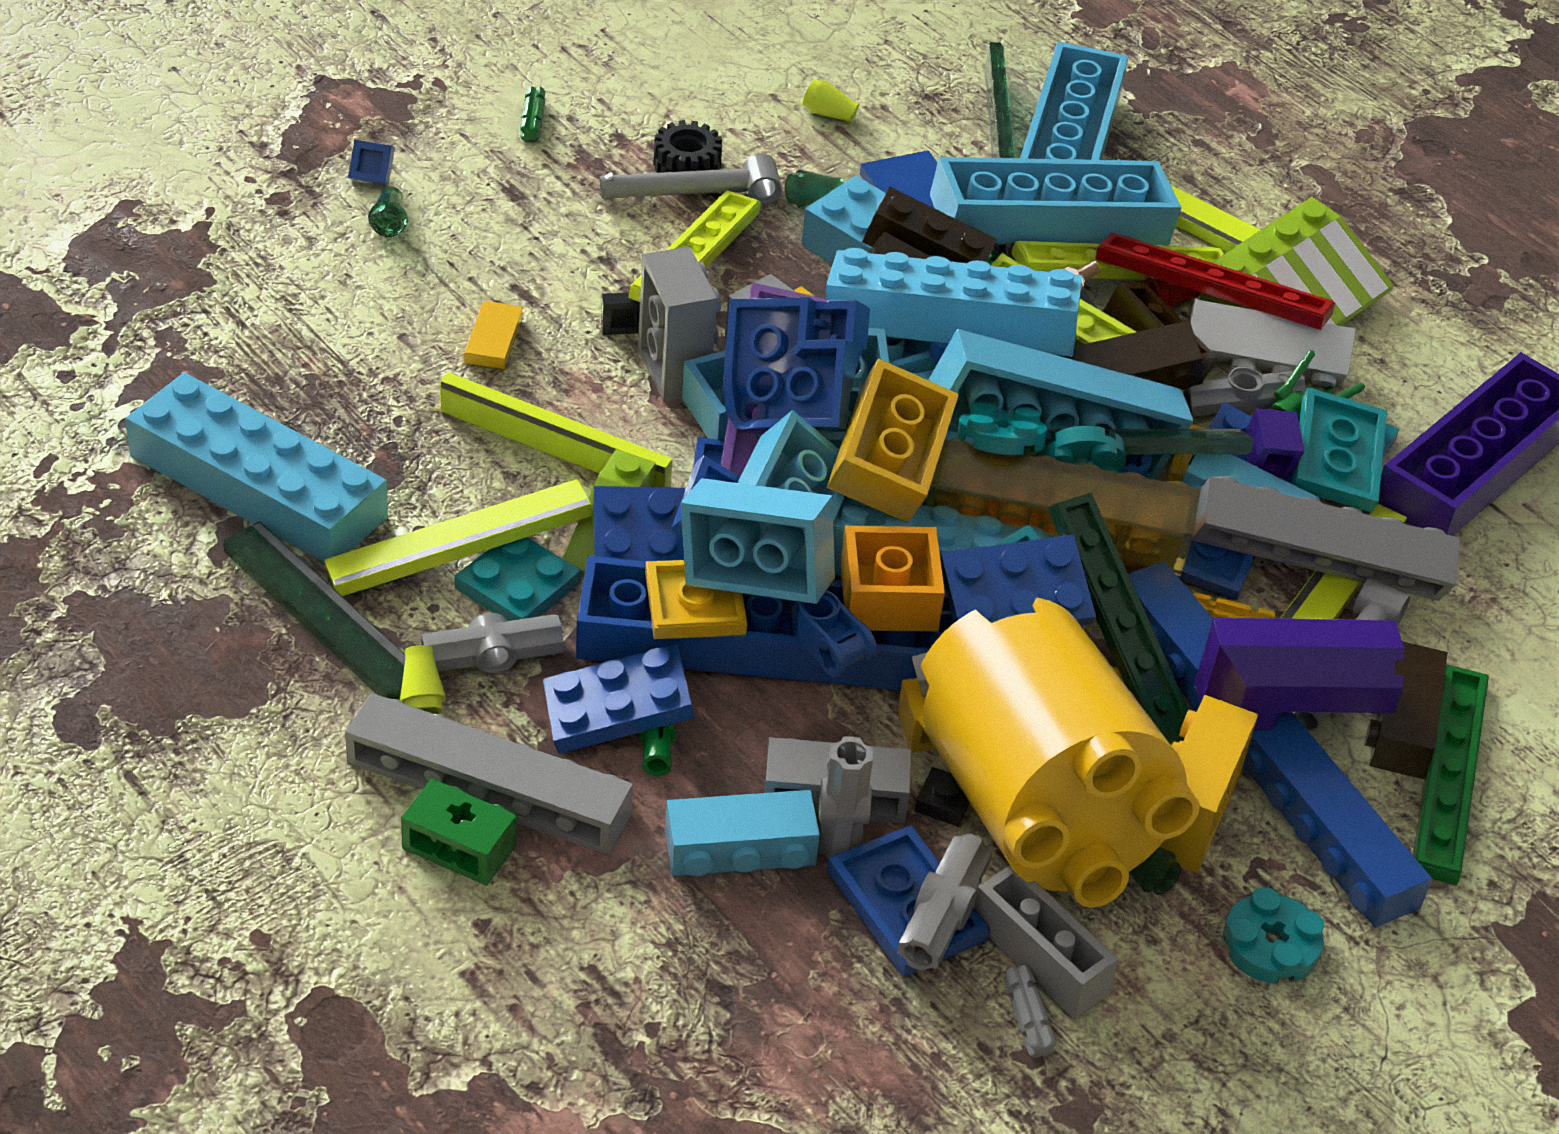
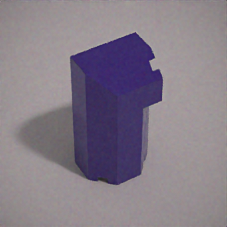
M1213 618L1196 675L1195 685L1200 703L1204 695L1258 714L1254 730H1271L1277 724L1279 717L1282 714L1285 717L1289 712L1394 713L1403 690L1404 675H1394L1395 661H1404V646L1396 621Z

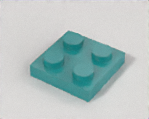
M528 537L486 550L455 575L456 590L491 612L503 615L507 621L540 617L581 583V570Z

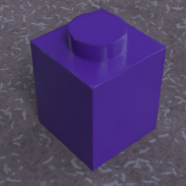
M1259 408L1255 410L1243 434L1248 463L1276 477L1290 478L1305 452L1297 412Z

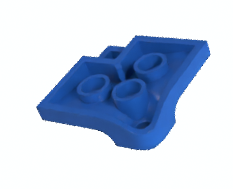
M810 297L730 299L723 386L725 408L732 424L736 428L750 434H764L793 410L816 430H846L849 401L856 368L862 351H867L870 308L857 300L815 301ZM759 406V415L752 419V411Z

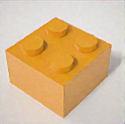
M845 526L840 563L844 606L859 621L864 623L870 631H938L945 592L936 527Z

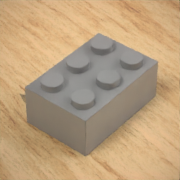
M690 246L642 254L638 351L663 402L682 399L684 361L713 354V347L719 341L715 319L716 313L721 311L720 295L716 287L711 288L707 280L705 265L702 261H697Z

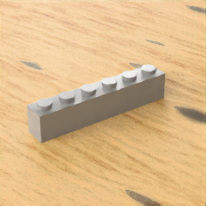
M1210 476L1197 493L1191 534L1192 541L1364 583L1371 577L1402 592L1437 601L1442 599L1456 585L1460 538L1447 535L1441 529L1432 527L1419 528L1404 524L1402 520L1393 517L1379 518L1366 515L1357 508H1338L1322 504L1321 501L1313 497L1298 498L1282 494L1272 487L1263 486L1257 488L1241 484L1236 479L1227 476Z
M371 693L345 731L347 763L422 790L431 778L449 786H457L467 794L490 804L501 805L509 812L516 814V823L608 856L632 815L633 783L624 781L615 775L604 774L578 765L572 760L561 759L535 750L529 745L518 744L492 735L483 729H475L449 720L440 714H432L396 699H389Z

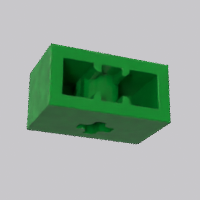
M431 778L401 817L402 849L488 886L516 847L517 815L509 812L501 805L490 804L467 794L457 786H449Z

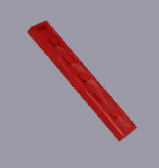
M1110 233L1097 247L1095 257L1097 260L1321 330L1333 315L1336 302L1118 233Z

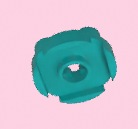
M975 402L971 404L970 412L960 416L957 436L963 443L966 436L974 439L973 448L1005 455H1023L1024 446L1035 445V452L1044 449L1047 427L1040 421L1041 413L1038 410L1017 408L1015 412L997 410V406L992 403Z
M1076 426L1055 433L1056 441L1049 443L1047 446L1045 445L1043 450L1037 452L1039 472L1048 480L1049 487L1055 491H1066L1073 486H1088L1092 484L1098 487L1111 486L1118 481V472L1123 469L1126 463L1124 441L1121 436L1116 433L1115 439L1106 436L1105 428L1098 426Z
M1261 887L1256 889L1252 896L1241 899L1231 908L1224 926L1223 940H1226L1230 948L1229 957L1232 962L1245 974L1267 983H1278L1280 977L1289 978L1295 976L1294 981L1308 976L1318 963L1324 945L1322 933L1324 921L1320 915L1310 911L1300 902L1280 895L1269 887ZM1266 932L1276 933L1284 941L1277 939L1274 943H1271L1265 939Z

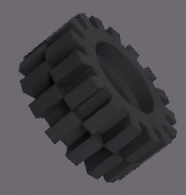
M680 120L678 126L673 122L668 123L667 129L661 127L658 130V134H655L653 166H655L656 173L720 170L722 138L718 136L717 130L713 129L710 131L709 125L704 123L699 127L698 121H692L691 125H686L685 120Z

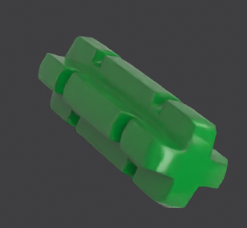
M530 86L525 92L526 99L524 100L520 123V138L523 141L531 140L535 142L540 138V128L544 113L543 107L546 100V91L541 86L538 88Z

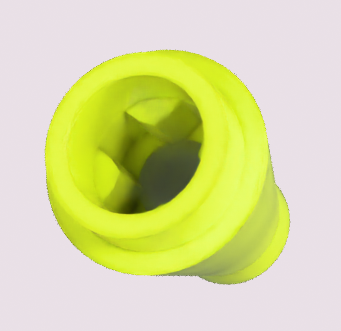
M813 79L802 102V106L809 108V113L843 120L850 124L854 120L860 103L850 99L825 79L822 81Z
M428 645L408 647L405 649V666L400 701L432 714H440L443 712L442 703L447 698L434 660L433 647Z

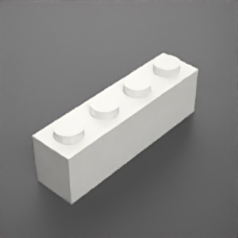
M1195 299L1190 316L1193 332L1217 357L1216 361L1232 364V369L1250 367L1272 371L1271 373L1294 371L1309 350H1313L1315 356L1303 373L1305 378L1311 379L1312 384L1321 387H1335L1336 383L1342 384L1347 377L1355 328L1326 323L1321 330L1262 311Z

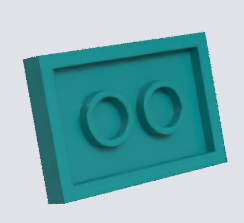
M1308 387L1302 397L1299 420L1305 452L1293 472L1292 484L1315 496L1373 513L1379 502L1387 410Z

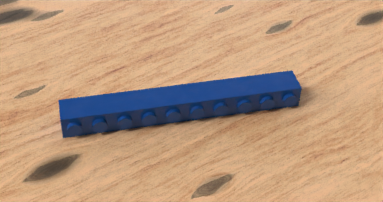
M1165 561L1129 573L1130 580L1178 687L1189 699L1192 708L1197 712L1200 702L1195 679L1213 618ZM1289 712L1285 717L1282 714L1277 724L1271 730H1254L1242 768L1243 771L1256 781L1267 795L1270 804L1279 810L1294 828L1298 839L1308 845L1321 861L1325 872L1330 877H1333L1343 888L1355 909L1362 912L1374 928L1421 909L1432 881L1431 876L1292 712Z

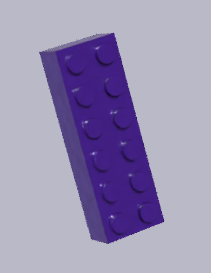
M1520 352L1384 465L1378 504L1406 516V522L1412 526L1438 528L1444 531L1445 534L1454 536L1559 444V374Z

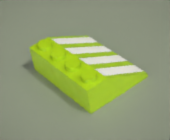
M1313 197L1308 198L1211 262L1332 300L1336 303L1333 315L1327 323L1339 326L1391 292L1394 286L1343 218ZM1205 293L1200 294V300L1255 310Z

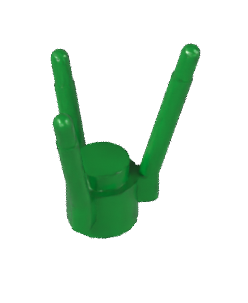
M1309 350L1285 384L1274 392L1278 401L1269 409L1297 412L1298 421L1300 420L1304 392H1292V388L1314 358L1315 352L1313 350ZM1359 383L1336 396L1349 399L1365 389V385ZM1329 386L1323 392L1333 394L1335 388Z

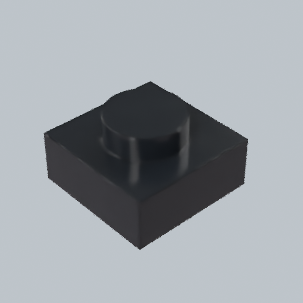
M629 292L602 293V335L639 333L640 302L628 298Z
M932 767L916 799L914 812L959 827L970 802L951 773Z

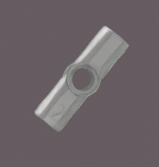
M1237 367L1229 372L1228 378L1205 380L1203 384L1186 389L1183 395L1192 417L1217 414L1223 402L1247 414L1252 409H1268L1278 400L1274 392L1285 384L1293 371L1261 374L1250 367ZM1303 374L1292 388V392H1306Z
M486 613L474 618L466 628L420 634L421 645L433 647V656L438 672L477 666L483 673L498 674L510 669L518 659L564 653L562 626L559 615L556 614L507 621L501 614Z
M846 736L837 744L830 746L827 777L821 778L819 797V821L821 823L818 852L824 854L827 858L860 846L862 843L863 825L869 824L873 748L864 744L860 737Z
M970 833L960 837L954 836L936 872L930 871L927 874L915 903L914 915L908 922L898 946L897 953L906 960L908 966L923 972L929 968L937 969L956 930L962 931L975 903L977 888L986 870L989 868L993 852L985 845L982 838Z

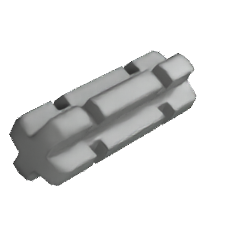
M1026 965L1011 967L1006 971L1004 982L1008 994L1014 997L1011 1003L1021 1033L1027 1036L1024 1042L1028 1054L1033 1058L1048 1057L1054 1053L1056 1040L1052 1028L1046 1025L1049 1023V1019L1039 990L1033 986L1036 981L1032 970Z

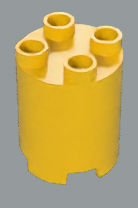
M1036 598L1032 605L1036 613L1014 615L990 623L977 610H974L951 625L934 642L925 655L920 667L929 688L924 703V715L917 718L918 722L1004 857L1020 878L1027 883L1035 881L1044 890L1071 892L1076 901L1084 907L1095 908L1106 905L1115 900L1124 891L1128 883L1129 871L1153 854L1165 839L1182 834L1196 820L1200 807L1199 801L1187 786L1184 765L1179 755L1081 625L1065 608L1049 600Z

